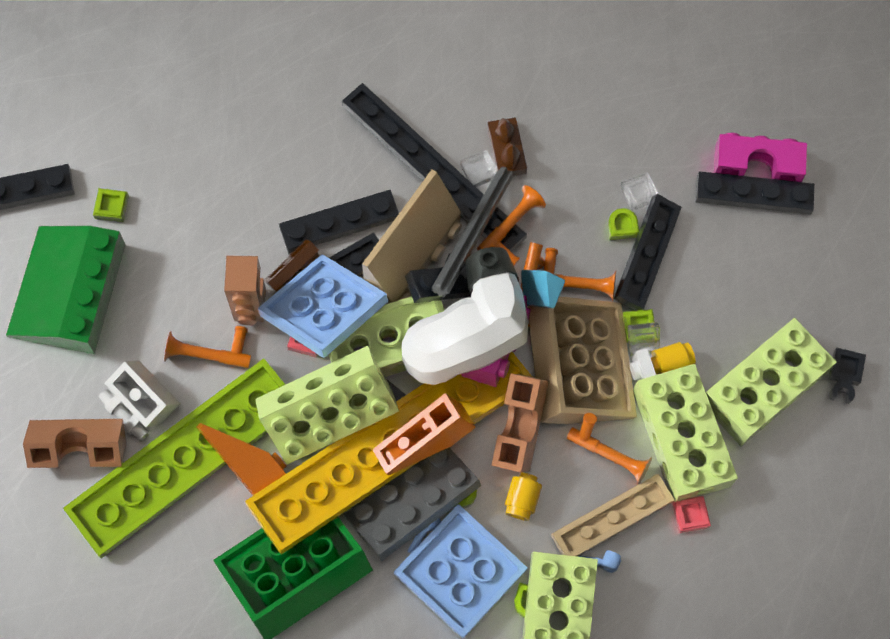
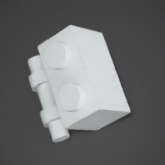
M124 361L104 383L115 395L113 396L106 389L98 397L105 404L104 409L110 415L114 414L118 419H123L125 431L129 435L133 434L139 441L145 439L149 434L142 424L145 427L161 425L180 404L140 361ZM123 405H125L133 413V415H131V413Z

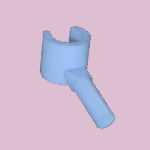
M438 518L418 533L407 551L412 553L420 545L427 532L434 530L441 523V519Z
M609 550L606 551L603 559L578 556L598 559L597 566L609 573L617 571L621 562V556Z

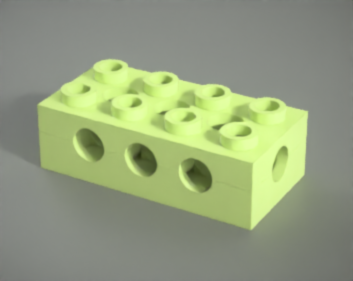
M411 296L384 305L329 354L331 363L355 352L354 349L358 346H368L385 377L406 371L402 361V341L407 330L419 320L443 312L445 309L442 301L414 303ZM386 337H392L396 339L391 343H386L382 341Z
M794 317L707 390L706 394L716 420L742 447L822 379L837 361ZM786 361H790L794 367L788 365ZM763 379L769 380L773 386L766 384ZM741 397L747 398L751 405L744 403Z
M368 346L255 399L259 420L286 464H290L399 412L393 391Z
M688 365L637 380L633 389L634 397L666 486L675 499L674 502L703 496L731 487L738 477L696 365ZM668 402L676 403L680 409L671 408ZM678 430H685L690 435V438L682 437ZM688 458L698 460L701 467L693 466Z
M534 551L531 553L522 639H590L598 559ZM557 579H562L568 583L569 592L564 598L556 596L553 592V583ZM555 611L563 613L566 618L565 626L560 630L553 629L549 623L550 615Z

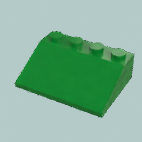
M39 226L6 336L95 354L126 245L120 231L95 226Z
M336 517L282 555L261 528L213 560L263 639H273L373 571L363 549L339 517Z

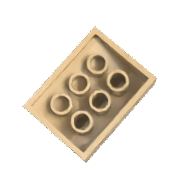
M433 169L362 263L363 279L387 293L388 302L386 304L411 297L405 275L410 270L428 269L433 261L438 262L445 252L446 247L444 245L448 239H454L461 230V211L440 176Z
M559 296L555 308L528 306L527 308L531 309L529 325L531 326L530 335L535 377L549 380L541 423H583V416L586 413L596 415V422L636 418V406L621 303Z

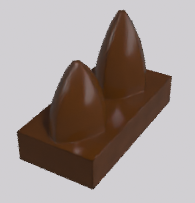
M516 117L488 122L487 128L497 171L501 167H507L509 171L513 172V176L527 174V165Z
M305 240L264 279V282L272 290L278 292L298 275L297 271L301 272L320 256L318 254L319 249L311 241Z

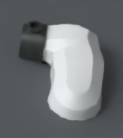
M489 247L471 254L465 263L468 289L471 297L453 303L443 312L419 320L407 330L402 341V361L407 372L420 383L437 385L447 382L459 374L489 366L526 343L528 319L524 296L519 285L518 274L507 250L500 247Z

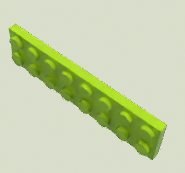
M263 358L122 463L121 467L114 469L63 507L64 511L96 554L102 559L226 465L196 426L202 423L252 445L267 434L259 420L255 399L284 386L285 383Z

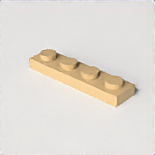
M656 474L551 534V537L562 555L578 557L668 506L675 499L660 475Z

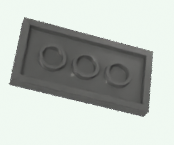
M449 447L419 461L344 513V515L378 558L383 561L481 487V483Z

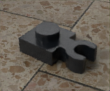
M836 347L833 352V358L837 363L830 370L828 379L836 380L837 383L830 390L829 398L834 401L838 391H843L847 396L846 404H850L855 397V390L852 385L859 386L862 381L866 354Z

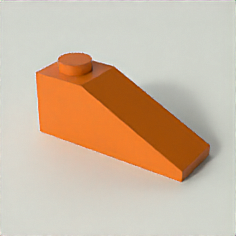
M445 393L375 447L373 451L385 473L391 475L453 446L475 429L476 426L464 406Z
M202 423L196 426L252 495H255L286 474L283 469L287 465L276 452L270 455L267 451Z

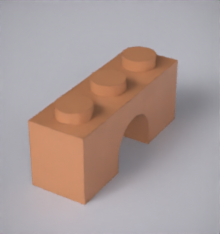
M226 256L224 292L234 321L242 325H255L256 322H264V319L260 317L258 308L265 303L266 287L264 279L260 278L261 267L258 256Z
M510 374L504 404L508 405V419L503 433L497 436L491 466L517 472H528L531 470L549 380L521 374Z
M123 419L30 420L23 441L27 468H58L61 459L66 454L75 451L88 453L90 467H121L127 443Z

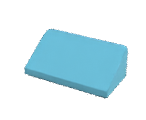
M521 271L523 295L527 296V306L555 308L565 280L547 271Z

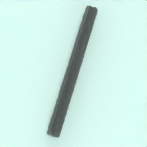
M501 167L496 172L432 286L433 292L437 293L439 297H446L450 293L466 263V259L471 255L510 184L513 172L509 171L507 167Z

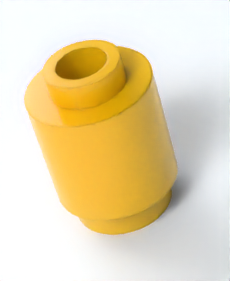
M677 342L652 350L651 361L656 375L688 365H696L694 351L688 342L683 344Z
M523 472L520 473L519 477H512L505 501V506L507 507L506 515L524 521L530 520L531 514L535 513L542 489V484L537 482L538 477Z

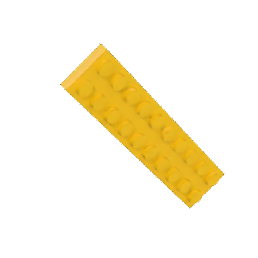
M510 352L508 357L510 361L508 373L505 378L500 377L497 387L462 377V374L437 385L424 383L396 401L399 412L332 443L247 499L245 504L282 555L414 466L415 464L387 475L373 449L446 393L460 402L473 423L476 424L504 405L510 374L533 376L516 355Z

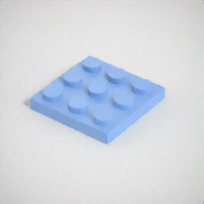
M321 254L258 308L260 317L322 358H325L388 302L387 293Z
M458 504L394 571V575L455 633L464 639L527 571L528 567Z

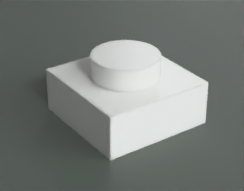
M648 349L635 351L632 362L629 364L633 379L641 380L656 375Z

